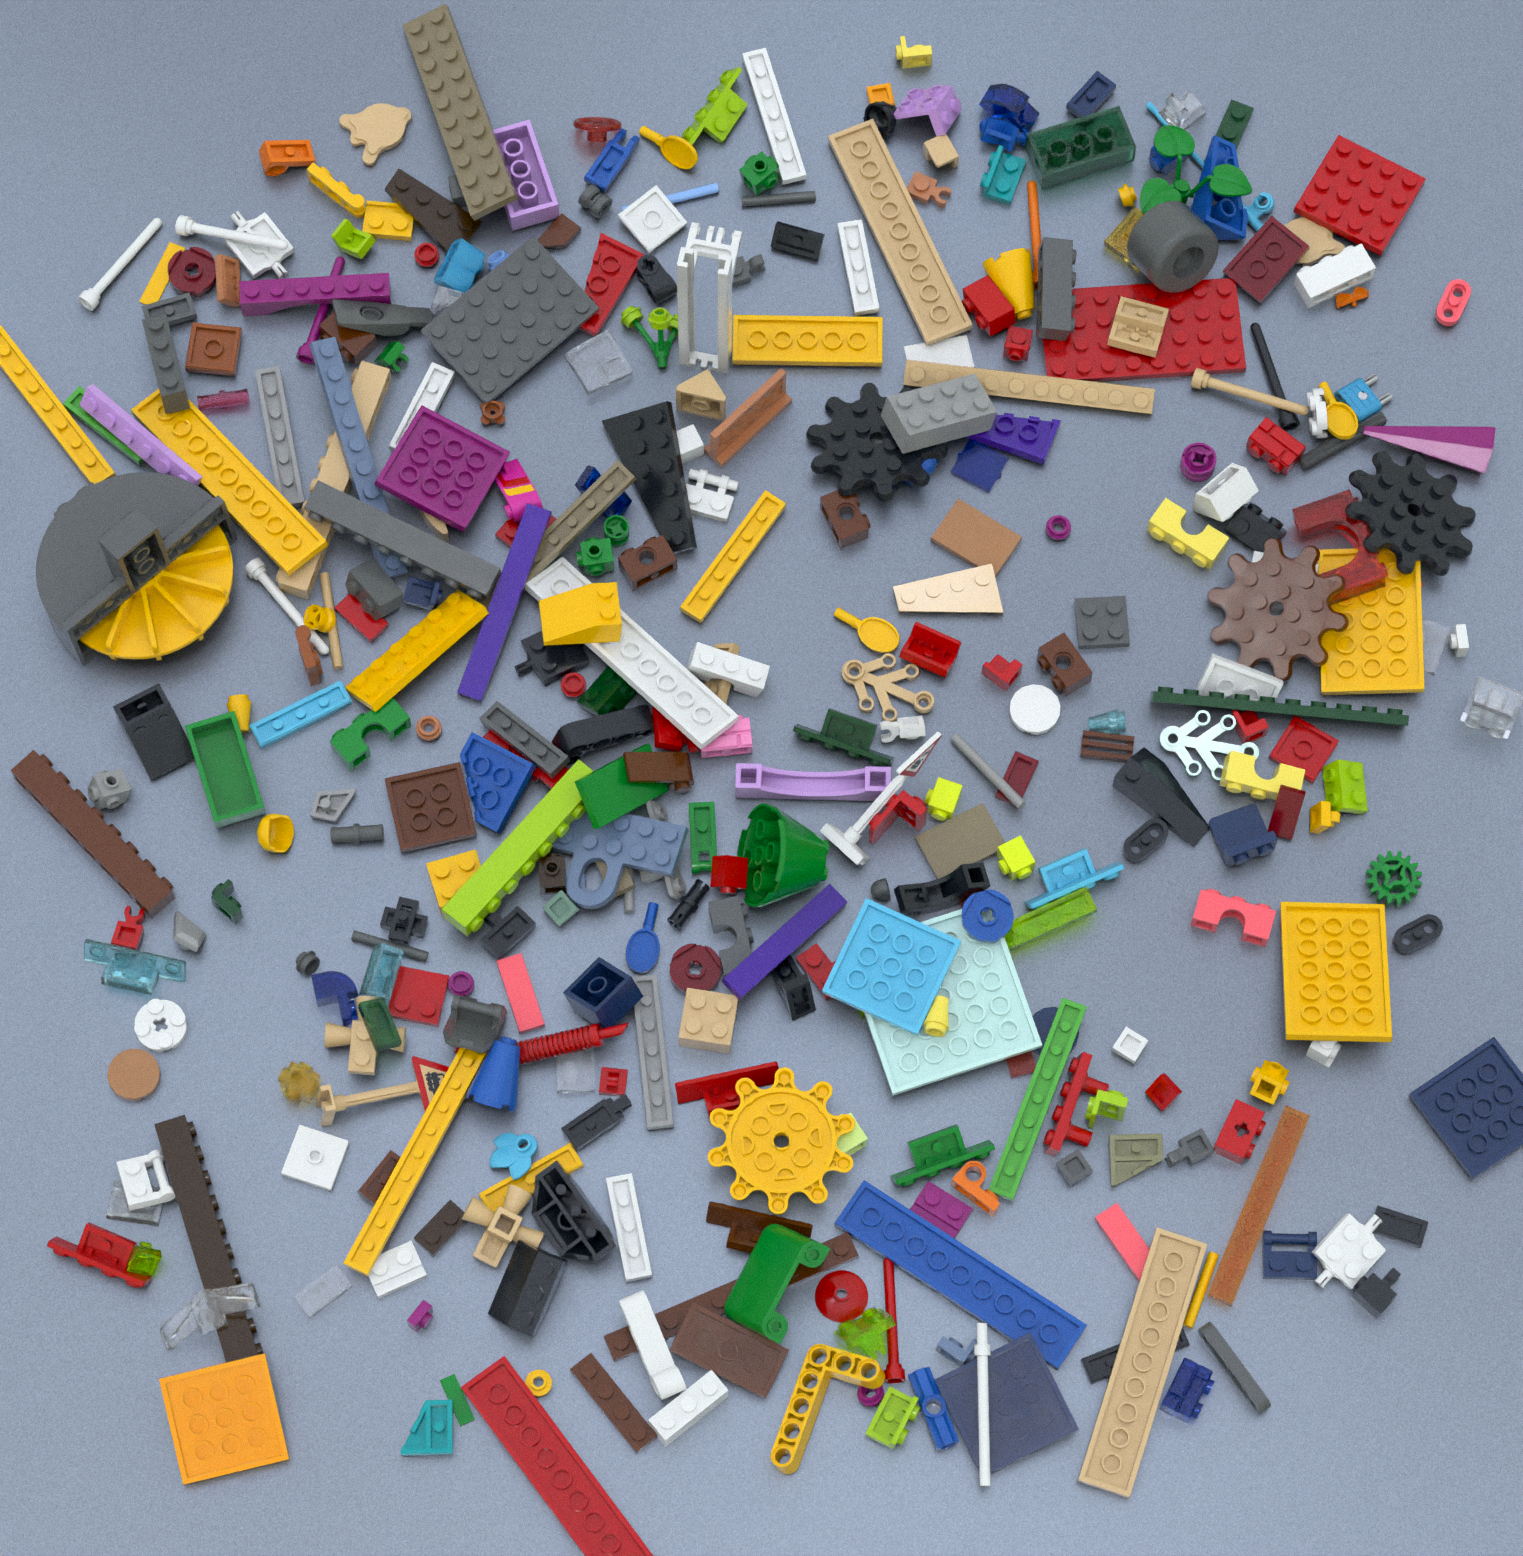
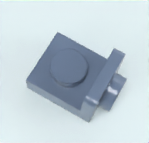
M943 1336L937 1344L936 1352L961 1367L977 1357L974 1356V1345H977V1340L973 1339L965 1351L962 1349L963 1345L959 1341L951 1337L947 1339Z

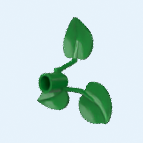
M1174 125L1162 126L1155 134L1153 143L1156 151L1168 158L1177 156L1176 176L1174 183L1170 186L1162 178H1152L1144 183L1140 194L1142 214L1168 201H1179L1186 204L1188 197L1193 198L1194 194L1208 181H1210V190L1221 196L1238 197L1252 193V187L1243 171L1230 164L1216 166L1213 169L1212 175L1206 176L1191 190L1189 183L1180 179L1182 155L1189 156L1194 152L1195 142L1193 137L1183 128Z

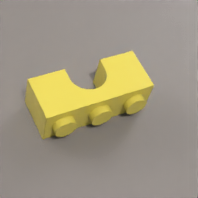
M1165 498L1149 520L1147 531L1156 540H1163L1170 544L1175 552L1179 554L1184 553L1192 558V561L1199 567H1206L1211 570L1227 548L1229 537L1209 524L1200 534H1187L1181 527L1185 521L1187 511Z
M1231 750L1225 757L1219 786L1226 787V790L1229 792L1241 793L1242 791L1251 794V797L1264 800L1269 798L1276 800L1280 785L1299 790L1302 789L1305 769L1280 763L1274 770L1273 778L1266 780L1260 778L1255 772V756Z

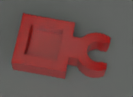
M127 906L124 910L126 921L118 920L111 940V947L137 953L144 932L143 925L140 924L145 919L144 909H140L137 916H131V906Z

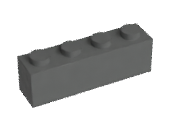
M1044 237L1038 247L1036 338L1066 341L1070 332H1074L1075 318L1071 317V312L1074 310L1076 301L1075 295H1072V287L1075 286L1076 272H1072V265L1076 262L1077 252L1073 250V240Z
M167 315L143 319L142 323L165 414L190 409Z

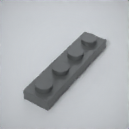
M498 701L479 718L484 726L552 779L570 762L569 757Z

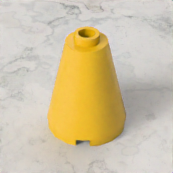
M1013 249L1000 253L1001 257L997 258L996 261H994L993 257L982 263L984 271L1013 306L1015 317L1018 320L1031 317V312L1035 310V297L1030 249Z

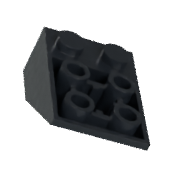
M159 683L113 706L120 725L151 780L194 759L189 740Z

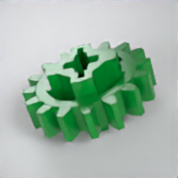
M1388 851L1386 858L1379 854L1376 858L1377 862L1372 860L1369 865L1371 869H1367L1365 874L1369 878L1366 880L1365 885L1372 887L1369 895L1377 894V903L1381 902L1382 899L1386 900V907H1389L1391 902H1395L1396 907H1400L1402 900L1409 904L1411 901L1410 896L1416 898L1418 894L1417 889H1420L1422 882L1418 880L1421 878L1422 872H1415L1418 863L1411 864L1409 862L1411 859L1410 855L1405 859L1401 858V851H1398L1396 856H1393L1391 851ZM1405 871L1408 872L1410 879L1406 877ZM1397 873H1399L1397 877L1398 879H1396L1394 882H1391V884L1388 885L1390 879H1392L1394 876L1397 875ZM1377 876L1378 879L1381 880L1382 887H1380V885L1378 884Z

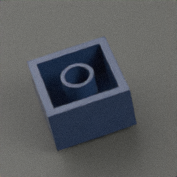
M600 957L563 992L577 1014L593 1024L599 1023L601 1029L614 1026L643 997L631 976Z

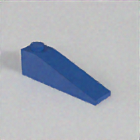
M1216 135L1212 137L1199 183L1206 176L1212 175L1213 169L1218 165L1230 164L1239 168L1235 144ZM1208 181L1195 193L1191 210L1213 230L1218 240H1243L1246 238L1248 214L1247 209L1243 208L1241 196L1226 197L1218 195L1210 190V181Z

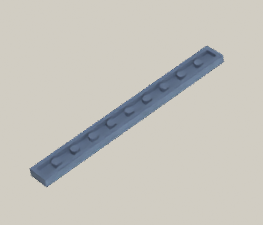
M332 337L313 341L310 343V349L356 499L390 515L382 489L374 485L378 474L336 338ZM371 544L376 562L391 579L405 576L408 573L406 565L399 561L400 557L392 553L389 556L384 555L376 550V545Z

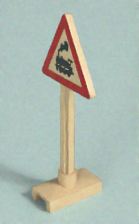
M413 1056L411 1062L416 1078L415 1082L343 1096V1094L333 1096L330 1084L320 1086L316 1106L322 1107L321 1126L332 1125L335 1112L346 1110L347 1107L415 1093L420 1094L425 1113L449 1067Z

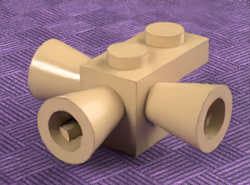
M373 996L356 997L358 1021L352 1020V1028L326 1022L325 1048L350 1045L349 1074L375 1075L379 1046L403 1053L405 1051L406 1027L380 1030L379 1022H376L382 1002L380 998Z
M509 1184L503 1208L499 1206L495 1211H492L475 1196L472 1197L461 1219L486 1226L472 1257L496 1268L512 1240L515 1243L518 1240H522L535 1247L539 1246L544 1232L521 1226L520 1223L523 1218L518 1216L532 1198L529 1192Z

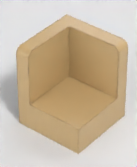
M947 134L924 142L923 155L927 161L932 159L937 168L948 163L953 168L958 167L959 155Z

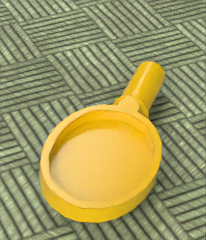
M646 126L640 128L639 134L660 146L663 156L672 165L681 169H690L697 164L698 154L694 147L685 139L674 135L664 137L662 134H658Z
M1321 382L1318 387L1324 390V395L1322 396L1327 405L1328 431L1339 439L1347 440L1352 438L1358 429V419L1355 412L1347 404L1336 402L1337 400L1328 383Z
M839 607L836 609L833 616L849 624L852 628H856L861 642L869 649L879 653H890L899 646V633L888 621L877 617H868L860 620Z

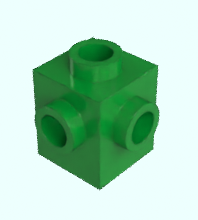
M762 151L757 155L749 157L745 165L739 169L741 180L756 195H759L765 189H771L780 178L778 163L772 156L767 157Z
M593 537L586 539L585 542H580L581 551L576 552L578 567L583 566L584 575L600 576L605 572L614 571L610 538L599 539Z

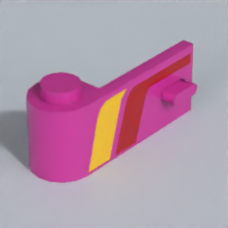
M518 459L505 462L495 482L506 500L507 505H504L503 508L508 520L513 519L516 523L521 521L527 503L543 508L536 489Z

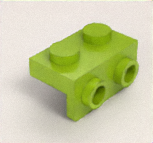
M1337 759L1324 766L1325 801L1331 802V811L1361 815L1368 812L1363 763Z
M1098 1090L1096 1097L1090 1096L1085 1115V1119L1089 1120L1088 1128L1093 1129L1096 1115L1122 1122L1129 1098L1124 1097V1094L1119 1091L1109 1090L1106 1092Z
M889 1386L865 1436L894 1450L897 1443L902 1445L909 1432L904 1429L908 1420L914 1422L921 1408L916 1405L919 1398L916 1396L912 1398Z

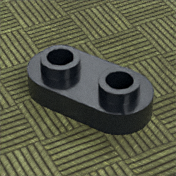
M1158 818L1146 821L1125 840L1123 846L1125 857L1132 862L1143 861L1166 841L1168 836L1167 824ZM1155 830L1159 833V836L1153 837L1150 832ZM1138 847L1140 852L1134 853L1131 848Z
M1423 915L1400 927L1394 935L1393 944L1401 953H1412L1440 937L1443 930L1442 922L1435 915ZM1424 927H1431L1433 932H1425ZM1408 938L1411 943L1406 945L1402 942V939Z

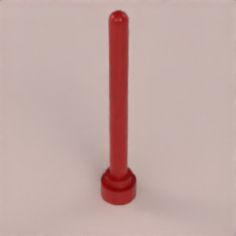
M884 1258L883 1272L888 1364L884 1370V1382L897 1384L906 1381L905 1369L902 1368V1364H899L894 1263Z

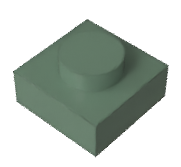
M563 890L559 891L542 907L559 927L579 911V908Z

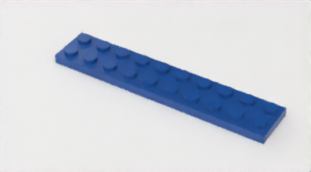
M865 1180L835 1221V1226L844 1232H848L850 1236L882 1257L889 1259L896 1266L983 1323H987L988 1326L1009 1340H1016L1031 1332L1046 1364L1057 1371L1087 1327L1085 1323Z

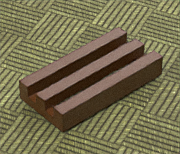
M1083 730L1080 757L1126 763L1132 756L1135 736ZM1087 739L1100 740V741H1108V742H1116V743H1124V744H1128V745L1113 744V743L1098 742V741H1090V740H1087ZM1093 747L1104 750L1127 752V755L1086 750V748Z

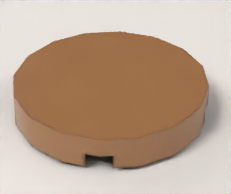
M133 1048L116 1055L111 1061L107 1073L109 1085L114 1093L127 1101H139L154 1093L159 1085L161 1075L158 1063L150 1053L142 1049Z

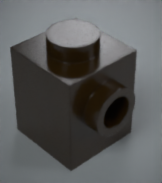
M549 853L539 858L540 895L557 894L561 890L566 894L565 856Z

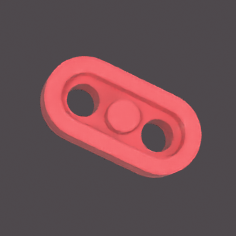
M1455 279L1447 285L1435 313L1436 319L1440 324L1453 326L1459 321L1471 295V287L1466 281ZM1458 292L1461 294V297H1456L1453 293ZM1444 313H1450L1452 317H1446Z

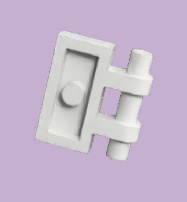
M690 469L688 478L697 481L696 486L686 484L691 513L727 523L734 497L726 495L727 489L737 491L739 482L731 480L726 475L720 477L709 474L704 469H700V471ZM705 484L718 486V491L704 489Z

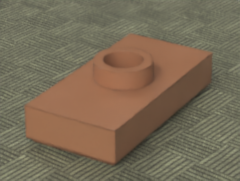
M219 254L215 256L217 302L237 308L240 306L239 260Z

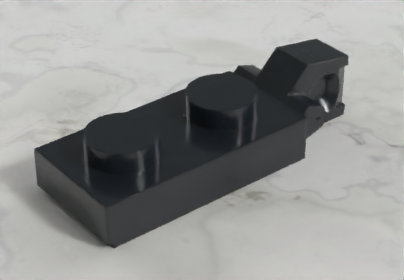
M626 1094L615 1101L611 1097L607 1100L604 1098L563 1126L561 1130L574 1149L578 1151L619 1123L624 1118L622 1113L632 1106L631 1101Z

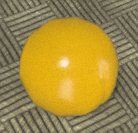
M271 813L261 819L257 828V839L264 850L284 853L292 844L294 826L289 816Z

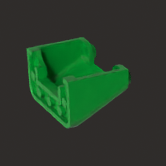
M776 1223L766 1226L725 1302L724 1312L726 1316L750 1331L781 1344L787 1333L788 1322L782 1314L774 1311L799 1263L811 1268L818 1267L824 1262L830 1248Z

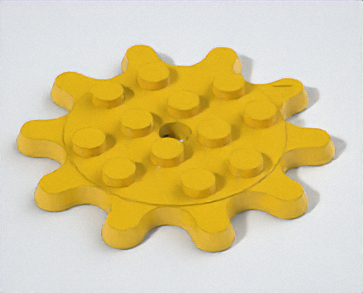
M783 1067L778 1069L775 1073L774 1084L768 1089L758 1088L749 1078L739 1079L735 1085V1090L741 1100L739 1107L732 1111L717 1108L710 1114V1123L724 1131L726 1140L723 1145L713 1148L708 1152L707 1159L709 1164L713 1167L730 1166L736 1171L737 1177L730 1187V1194L733 1199L741 1201L746 1199L753 1191H763L768 1196V1207L773 1214H783L788 1208L789 1197L796 1192L807 1195L812 1203H824L828 1197L827 1189L822 1182L824 1174L828 1171L847 1173L853 1168L854 1162L852 1157L838 1149L837 1140L843 1134L853 1131L855 1127L854 1118L848 1114L834 1116L827 1111L826 1103L833 1092L832 1086L828 1082L820 1081L809 1091H801L795 1086L794 1073L789 1068ZM780 1135L785 1136L789 1140L788 1146L783 1148L776 1147L774 1139Z

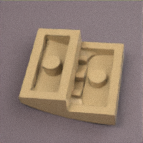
M1121 296L1107 345L1155 358L1169 309Z

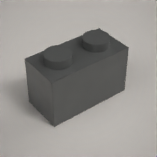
M374 558L349 570L345 584L348 592L355 596L362 604L364 611L370 614L375 621L400 608L404 593Z

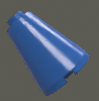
M501 1036V1040L494 1041L466 1092L465 1097L467 1099L472 1098L474 1095L473 1101L499 1109H502L503 1106L508 1108L509 1105V1111L516 1112L520 1065V1046L516 1045L517 1040Z

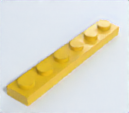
M764 491L680 606V611L699 623L703 622L786 508L784 501L768 491Z

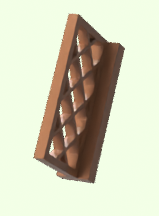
M782 368L710 433V443L704 447V453L721 468L792 403V398L786 394V372Z

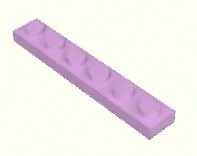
M94 384L86 388L79 406L158 473L173 475L199 486L202 476Z

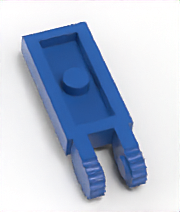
M621 128L614 138L609 140L586 173L584 182L590 185L594 184L600 191L606 193L631 157L640 138L634 135L626 147L621 146L620 144L625 139L627 130Z

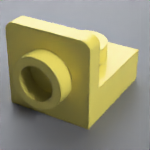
M900 36V43L895 46L897 60H901L902 69L931 66V45H914L907 48L905 36Z

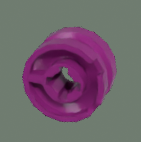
M1196 442L1187 446L1182 453L1180 469L1186 479L1192 482L1208 480L1214 473L1217 456L1215 451L1205 443ZM1201 460L1203 464L1201 465V463L1198 462L1194 463V461Z

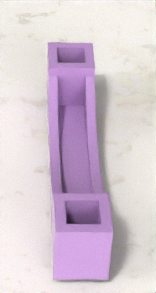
M736 763L735 798L875 801L891 782V767L865 766L863 769L850 771L802 772L762 766V764Z

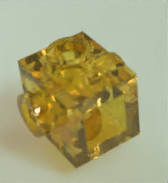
M291 1061L288 1068L284 1067L278 1081L280 1082L281 1091L284 1092L283 1096L295 1102L299 1099L310 1104L321 1083L320 1074L313 1071V1067L304 1062L296 1064Z

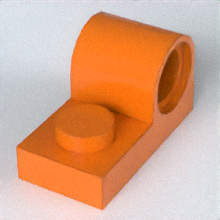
M310 140L264 141L259 149L264 173L271 177L283 174L288 167L310 166L315 162Z
M978 1161L967 1162L952 1178L951 1186L993 1218L1000 1208V1202H998L999 1198L988 1189L984 1191L982 1189L986 1179V1169ZM971 1171L976 1172L980 1175V1179L970 1181L966 1174Z

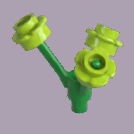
M629 306L621 313V324H625L627 328L635 326L647 341L651 350L654 351L658 367L668 366L667 356H669V350L675 336L678 335V314L672 316L664 308H656L649 313L648 321L650 326L658 330V342H654L639 323L644 318L641 313L642 309ZM664 329L671 332L667 341H664Z

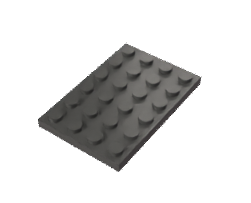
M532 236L421 329V334L484 403H488L497 398L599 311V307L541 243Z

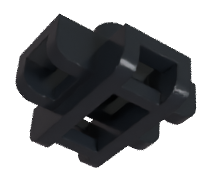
M399 896L396 909L385 906L380 927L390 931L388 935L389 940H398L409 944L411 936L423 938L428 916L417 914L419 901ZM403 907L410 908L412 911L405 910Z

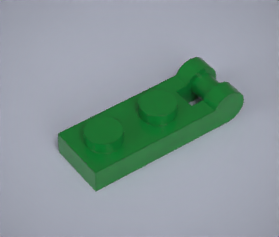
M714 802L689 803L692 874H700V871H710L711 873L712 856H717ZM699 854H709V860L699 861Z

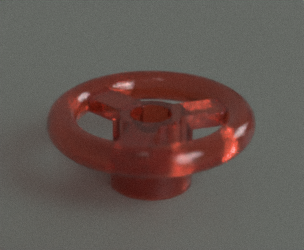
M583 117L574 120L573 126L579 130L587 131L588 141L605 142L607 141V132L619 130L622 127V123L612 118Z

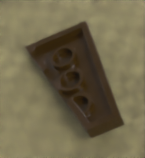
M399 168L385 187V192L406 213H409L417 221L416 223L422 230L425 229L434 239L433 241L446 252L452 243L460 238L469 243L482 223L480 219L474 221L469 212Z

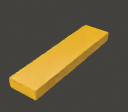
M568 1143L534 1162L530 1170L520 1179L513 1180L512 1176H509L479 1193L478 1196L482 1203L492 1211H495L499 1206L503 1208L509 1184L520 1187L533 1196L535 1176L556 1160L569 1174L583 1168L584 1165L572 1144Z

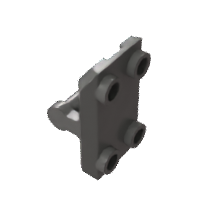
M454 995L451 1004V1014L443 1030L445 1043L452 1047L469 1049L477 1053H486L494 1044L507 1014L505 1006L492 1002L487 1004L478 1002V999Z

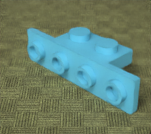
M1083 848L1037 868L1047 892L1025 901L1024 905L1030 909L1034 908L1035 911L1044 909L1049 906V901L1056 898L1058 901L1067 899L1073 895L1072 891L1079 888L1082 891L1090 889L1096 885L1095 881L1102 878L1105 880L1113 879L1119 876L1118 871L1125 868L1122 863L1115 862L1095 871L1087 849Z

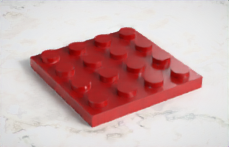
M1338 135L1297 202L1293 212L1358 245L1362 243L1364 248L1382 256L1424 185L1426 178Z

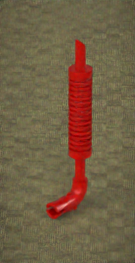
M630 1022L602 1029L599 1023H594L589 1026L570 1029L569 1031H560L559 1033H552L544 1037L540 1036L539 1038L535 1037L534 1039L530 1038L529 1040L519 1041V1043L516 1042V1045L520 1046V1065H523V1063L527 1064L528 1062L532 1063L533 1060L536 1062L538 1059L553 1058V1055L554 1057H557L558 1054L562 1056L563 1053L566 1055L568 1052L573 1053V1050L578 1052V1050L583 1051V1049L587 1050L588 1048L592 1049L593 1047L603 1046V1039L622 1035ZM455 1047L456 1051H454V1054L458 1052L460 1047Z

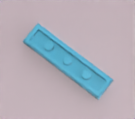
M340 680L249 725L259 747L264 749L353 703Z

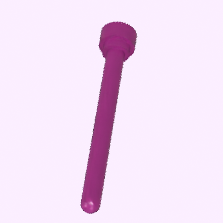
M339 256L335 259L330 276L341 275L345 264L343 257ZM330 304L319 305L307 342L303 343L298 349L296 358L302 363L315 364L310 343L318 341L320 335L319 325L325 320Z

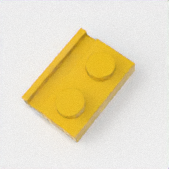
M367 200L362 231L371 234L374 238L412 241L415 219L397 203Z

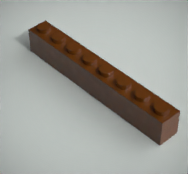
M33 750L11 769L13 778L141 909H144V912L151 919L175 899L172 892L173 885L164 876L160 879L154 873L156 868L148 859L143 861L137 855L139 853L137 848L130 841L125 843L120 838L121 832L112 823L108 826L102 820L105 817L97 807L90 808L88 806L85 795L79 789L74 791L68 785L70 783L68 778L61 771L56 773L51 768L53 766L52 762L44 754L39 756Z

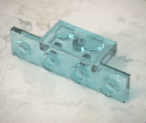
M86 939L84 942V960L106 965L101 976V984L152 995L159 977L185 982L186 961L89 939Z

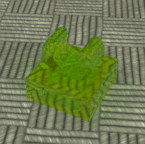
M140 1241V1246L135 1245L128 1260L127 1272L153 1276L162 1258L161 1250L152 1249L151 1243Z

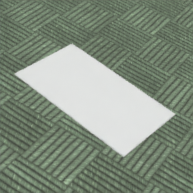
M967 335L947 338L929 346H926L925 343L904 346L906 359L974 367Z

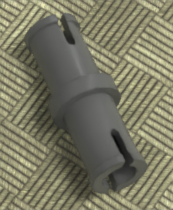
M356 823L349 827H331V843L354 842L355 844H361V841L384 840L383 824L360 826L359 823Z

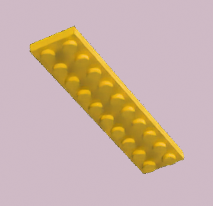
M158 388L132 408V415L149 432L202 476L200 485L213 498L219 495L225 501L229 515L288 576L328 546L327 541L189 399L190 409L165 414Z

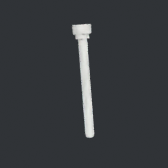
M184 215L178 217L175 225L176 233L182 236L198 233L285 250L288 247V243L285 240L199 224L192 217Z
M154 218L93 288L84 290L78 296V301L85 308L93 311L97 307L101 298L100 294L160 228L162 220Z
M257 557L250 561L244 568L247 575L262 583L298 627L304 625L303 616L267 575L266 564L261 558ZM310 630V642L320 654H328V646L314 630Z

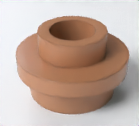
M424 716L418 720L416 732L421 739L432 741L441 734V723L436 717ZM427 726L434 728L432 732H426L424 729Z

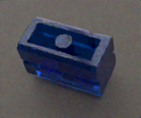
M1184 1358L1160 1406V1410L1188 1424L1191 1417L1197 1419L1203 1407V1404L1199 1403L1203 1393L1209 1395L1215 1382L1210 1379L1213 1371L1198 1365L1188 1358Z

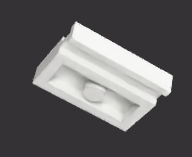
M409 1241L380 1254L368 1277L379 1299L427 1278V1274L412 1241Z

